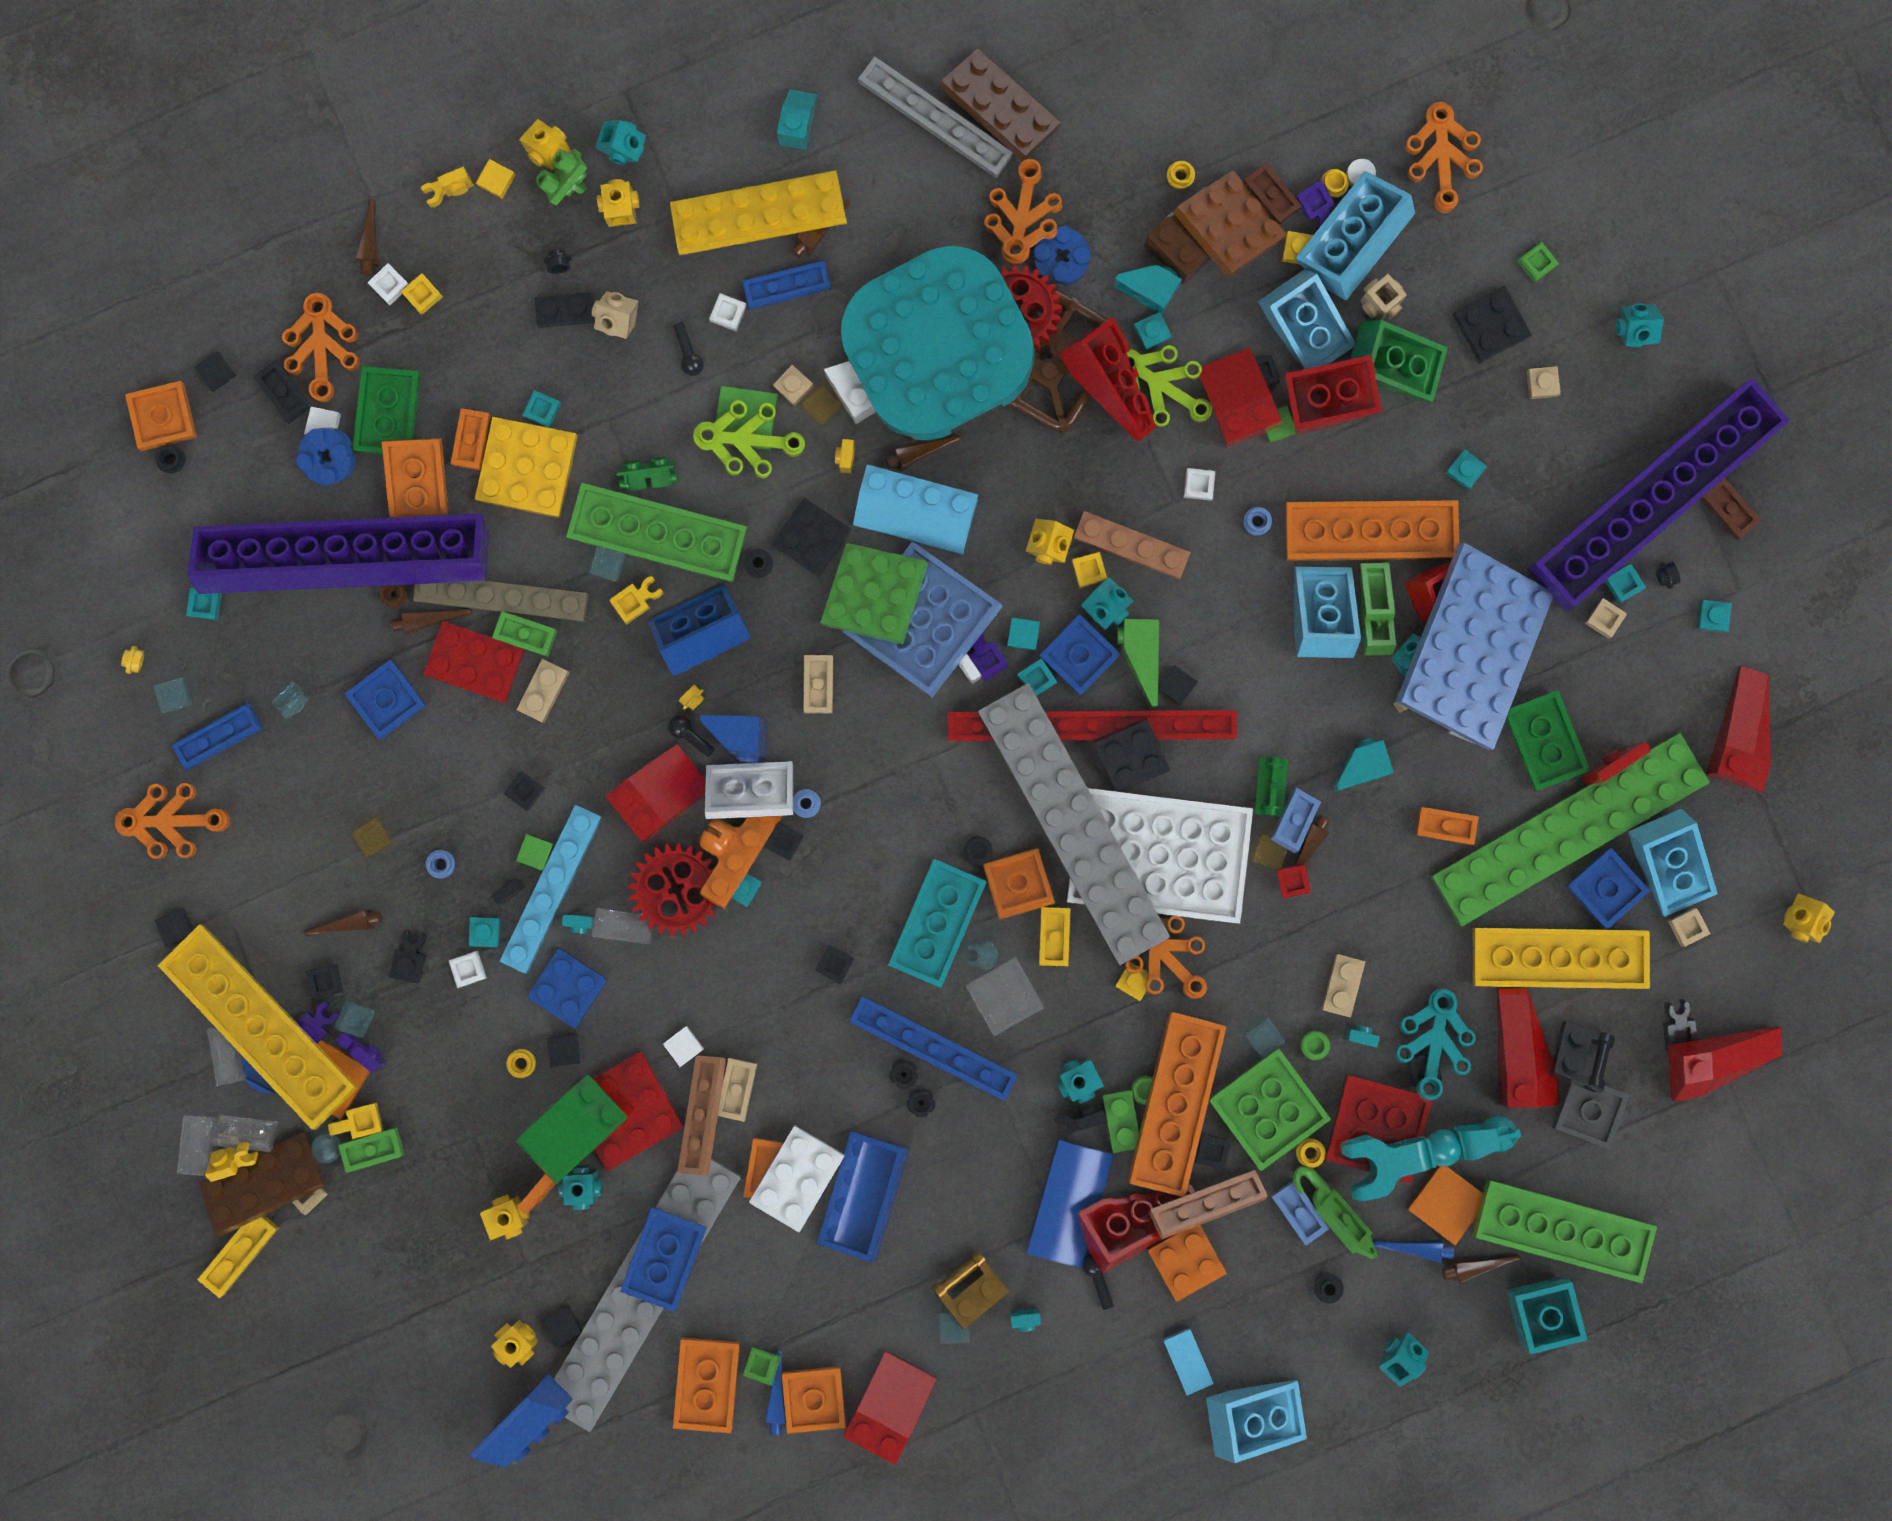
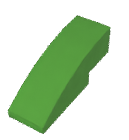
M1389 562L1360 563V613L1364 656L1393 655L1397 645L1393 620L1395 607Z

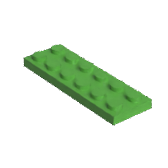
M581 483L566 538L733 583L748 527Z
M1487 1179L1472 1236L1643 1284L1657 1226Z

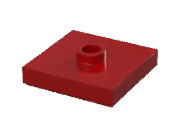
M1644 741L1628 745L1620 751L1616 749L1604 756L1602 763L1580 777L1586 785L1606 782L1650 753L1651 748Z

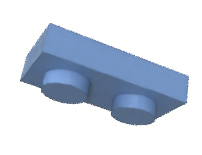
M1298 788L1292 790L1270 840L1293 853L1298 852L1321 801Z
M1293 1180L1270 1195L1305 1246L1329 1230L1325 1221L1314 1210L1315 1207L1306 1194H1300L1296 1190Z

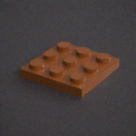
M1234 170L1177 206L1173 212L1227 278L1280 243L1287 236L1286 232Z

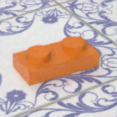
M460 409L450 463L452 466L481 471L491 419L489 413Z
M1419 807L1415 836L1474 845L1479 816Z

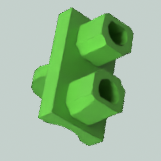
M559 149L552 159L553 165L557 170L553 174L547 170H542L536 177L539 188L547 194L549 201L556 206L565 195L570 196L574 191L583 194L587 189L583 182L587 176L585 173L587 166L581 159V152L573 149L571 153Z

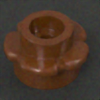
M382 586L379 593L381 602L386 603L390 608H398L408 598V593L405 591L406 586ZM393 591L396 592V596L394 597L391 595Z

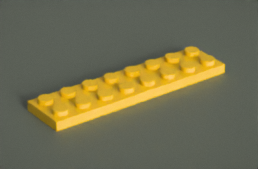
M199 924L157 965L312 1130H316L358 1088L204 925Z

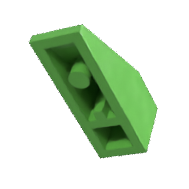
M1124 619L1122 626H1117V644H1122V652L1149 708L1155 709L1158 706L1159 620Z

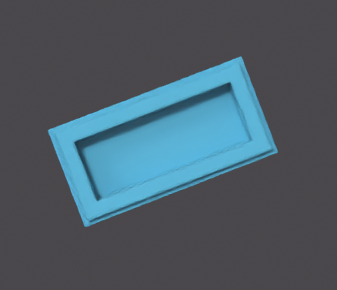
M1190 1328L1163 1339L1187 1396L1214 1384Z

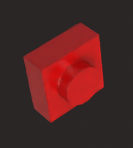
M1305 863L1276 869L1283 899L1311 893Z

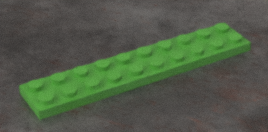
M1681 733L1675 734L1651 748L1650 753L1606 782L1585 786L1430 876L1458 925H1466L1709 784L1708 778Z

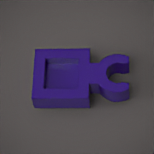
M1322 181L1314 183L1295 196L1302 204L1301 209L1307 220L1310 221L1316 217L1318 230L1331 214L1328 209L1335 205Z
M982 633L970 648L974 653L970 654L969 658L985 682L1009 666L993 641L985 645L984 633Z
M328 1001L321 1003L317 1007L315 1016L307 1012L297 1022L317 1044L330 1033L324 1026L336 1022L341 1015L339 1012H335L330 1018L325 1015V1009L330 1005Z
M349 1031L346 1033L342 1032L336 1040L341 1047L348 1050L350 1055L371 1073L380 1071L386 1064V1061L381 1057L383 1053L372 1044H362Z

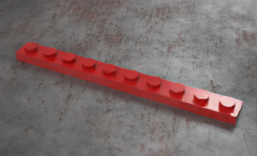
M1237 710L1045 711L1061 741H1094L1146 717L1157 740L1237 739ZM948 712V742L994 741L978 712Z

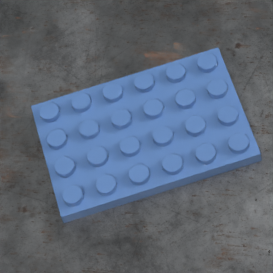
M1459 543L1395 702L1487 750H1494L1552 602V594L1547 588L1466 543Z

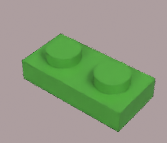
M501 611L492 638L549 657L558 630Z
M1131 1090L1102 1094L1112 1152L1134 1150L1139 1130Z
M397 1127L338 1145L346 1173L405 1155Z

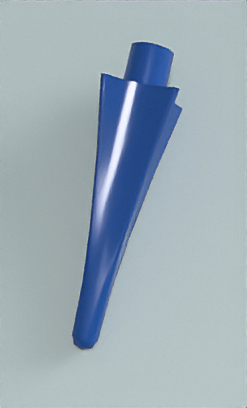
M1441 1240L1412 1242L1373 1241L1376 1248L1403 1252L1442 1263V1258H1454V1247L1443 1246Z
M777 1351L775 1354L781 1356L771 1388L765 1423H770V1435H781L782 1424H786L782 1384V1352Z

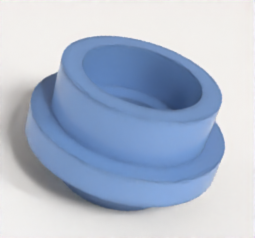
M1253 507L1244 515L1243 525L1245 530L1251 535L1260 536L1270 529L1272 517L1265 508ZM1259 517L1262 520V525L1259 527L1253 525L1252 519Z
M803 789L794 795L793 810L798 816L810 818L819 812L821 800L816 792L810 789ZM804 798H809L812 802L811 807L808 809H804L801 806V801Z
M446 850L433 851L427 857L426 869L435 878H446L455 869V859ZM439 859H444L446 862V866L442 870L437 867Z

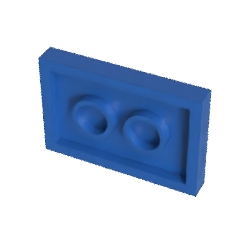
M652 1206L620 1292L676 1312L708 1226Z

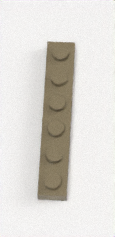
M473 581L415 584L413 601L585 623L589 594L500 582Z

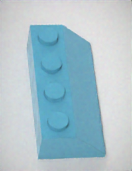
M1364 171L1296 257V261L1304 269L1317 273L1326 290L1347 300L1415 215L1411 194Z
M867 465L859 491L853 526L963 555L978 502V494Z

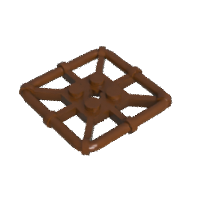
M1018 288L1014 291V294L1020 296L1023 290L1025 294L1028 291L1024 288ZM1056 289L1054 294H1060L1061 296L1059 304L1066 307L1067 310L1061 318V324L1055 326L1057 334L1048 333L1050 343L1047 344L1040 341V348H1049V353L1052 357L1051 359L1045 358L1042 361L1039 359V352L1035 349V364L1028 379L1029 382L1022 393L1009 403L1008 407L1012 410L1018 409L1046 427L1056 431L1060 430V433L1067 432L1068 428L1077 421L1091 398V395L1083 388L1066 417L1064 416L1057 388L1066 373L1071 376L1072 374L1059 352L1075 341L1076 338L1063 330L1074 313L1096 326L1108 319L1080 303L1081 299L1076 296L1072 298ZM1038 311L1030 313L1032 319L1040 318ZM1032 381L1050 391L1056 418L1022 399Z

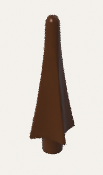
M370 199L368 202L365 225L355 259L360 261L361 273L364 275L372 274L373 265L379 266L374 199Z
M848 199L843 201L844 211L850 205V200ZM831 227L805 231L797 235L798 242H796L797 245L792 249L793 254L800 258L807 252L811 256Z
M955 435L929 443L895 448L896 452L894 455L885 458L889 469L899 466L902 471L930 454L960 441L961 437Z
M466 608L439 612H401L402 618L391 620L393 631L404 630L408 635L442 621L470 615L472 610Z
M1319 815L1315 825L1311 823L1295 865L1301 863L1306 865L1317 848L1328 836L1329 832L1325 831L1330 821L1329 819Z
M371 909L367 911L362 910L337 921L304 931L305 936L338 931L375 929L373 924L382 923V914L380 911L371 913Z
M1516 1254L1489 1259L1451 1260V1267L1442 1269V1275L1444 1280L1454 1279V1281L1458 1280L1461 1284L1490 1270L1521 1260V1257Z

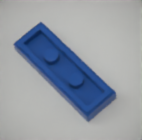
M824 260L742 280L749 310L832 290Z
M246 703L171 746L184 770L188 771L263 730V727L251 704Z

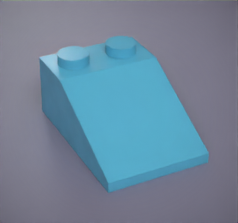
M1304 269L1258 301L1271 326L1302 370L1330 364L1355 345L1351 334L1317 273Z
M1295 566L1294 636L1297 657L1354 658L1361 640L1352 567Z
M1679 809L1628 831L1635 856L1664 917L1718 894L1697 822L1685 811Z
M1296 1380L1229 1390L1206 1398L1216 1457L1237 1463L1307 1439L1299 1385Z

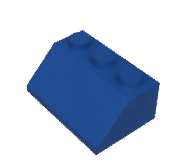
M725 583L648 620L658 649L673 676L686 672L693 666L713 659L718 654L751 639Z
M700 715V721L742 763H759V758H766L767 723L762 718L757 716Z
M548 1374L469 1455L473 1459L505 1468L514 1459L519 1463L531 1451L528 1445L532 1441L538 1444L550 1432L547 1426L551 1422L557 1425L569 1413L566 1407L573 1398Z

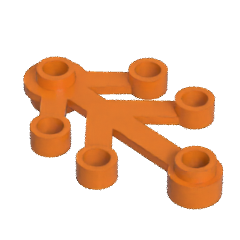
M1436 102L1426 112L1425 118L1427 123L1416 135L1408 138L1405 149L1409 154H1418L1424 146V141L1434 131L1436 143L1418 163L1410 166L1407 176L1412 182H1420L1424 178L1426 170L1437 159L1440 190L1435 195L1433 204L1437 211L1449 213L1458 203V195L1452 189L1450 159L1464 170L1465 176L1470 179H1475L1480 175L1483 165L1477 159L1470 160L1448 141L1447 131L1460 140L1462 147L1467 151L1475 150L1480 144L1481 138L1477 132L1466 131L1454 120V111L1449 104ZM1436 112L1444 113L1445 118L1439 119L1436 116ZM1469 137L1473 138L1475 145L1468 144L1466 139ZM1416 141L1419 144V148H1412L1410 142ZM1470 165L1476 166L1477 169H1478V172H1476V173L1471 172V171L1469 170V166H1470ZM1419 169L1421 176H1415L1412 170ZM1443 195H1449L1452 198V201L1445 202L1443 200Z
M1026 159L1018 167L1019 177L1023 182L1018 210L1007 199L1006 192L1002 188H995L989 194L991 205L1001 209L1013 224L1014 230L1011 236L1002 226L1000 216L994 213L986 216L984 220L985 228L989 233L995 234L1003 244L1001 248L1002 257L1007 263L1012 265L1025 262L1030 255V248L1044 238L1052 239L1058 233L1056 222L1052 219H1046L1041 222L1040 228L1025 237L1026 228L1049 212L1058 213L1063 207L1060 195L1051 193L1045 198V201L1030 211L1034 184L1039 182L1042 177L1041 166L1034 159ZM1028 173H1035L1034 176L1026 177ZM998 195L1003 196L999 201L994 200V197ZM1051 201H1058V204L1055 206L1049 205ZM991 221L998 222L995 226H989ZM1048 226L1053 227V230L1050 232L1044 231ZM1015 249L1021 250L1018 254H1011Z
M312 293L307 296L303 303L304 314L291 328L283 332L282 340L289 347L299 346L302 341L301 334L311 323L313 324V333L293 356L285 359L284 368L292 375L300 374L303 370V362L314 351L316 378L309 384V393L315 400L327 402L332 399L335 390L332 383L328 381L326 348L340 360L341 365L348 371L356 370L360 365V360L354 353L347 352L325 333V321L339 331L340 338L346 343L355 342L358 338V331L352 325L344 323L332 312V302L325 294ZM317 304H323L320 312H315L314 310ZM348 329H352V336L349 338H345V331ZM293 333L296 334V339L293 342H288V336ZM349 357H354V363L347 366L346 360ZM297 361V368L290 370V363ZM322 387H327V394L324 396H320V389Z
M182 783L176 788V795L156 816H145L157 801L165 800L168 795V790L164 785L152 784L147 790V796L135 808H125L119 811L114 822L116 830L121 835L135 836L147 847L148 855L153 859L164 858L168 853V848L165 843L157 842L145 828L156 827L176 847V853L179 857L191 858L196 854V845L191 841H187L174 827L206 826L210 831L222 832L229 827L230 816L223 809H211L205 815H174L187 801L194 799L196 796V788L188 783ZM159 787L161 795L156 798L153 793ZM185 787L190 789V794L187 797H184L182 794ZM213 815H217L219 817V822L217 825H213L211 823V818ZM127 817H131L133 821L130 827L125 825ZM186 844L190 846V852L187 855L182 851L183 846ZM156 845L161 847V853L158 856L154 854V847Z
M1180 916L1161 919L1166 930L1172 934L1180 933L1185 927V922ZM1172 920L1180 922L1179 930L1171 928L1170 923ZM1193 937L1190 940L1166 939L1150 948L1148 980L1145 984L1147 992L1157 995L1164 988V983L1160 979L1161 960L1183 983V992L1188 998L1199 999L1204 996L1207 991L1206 981L1200 976H1192L1169 952H1189L1193 955H1198L1205 949L1204 940L1200 937ZM1192 941H1198L1201 944L1199 951H1194L1191 948ZM1139 955L1132 958L1139 962L1137 970H1132L1129 967L1130 960L1125 962V968L1129 973L1135 974L1142 970L1143 960ZM1155 980L1159 983L1160 988L1158 991L1150 989L1149 984L1151 981ZM1196 981L1200 984L1201 989L1199 992L1191 990L1192 982Z

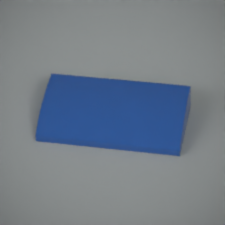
M850 1131L844 1151L845 1156L841 1161L818 1238V1245L870 1263L877 1261L910 1150L909 1147Z
M1062 1138L1057 1139L1026 1247V1254L1082 1267L1087 1245L1077 1214L1102 1199L1114 1154Z

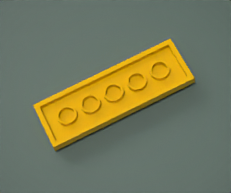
M837 170L670 202L679 255L847 224Z
M1472 928L1473 986L1650 989V931Z

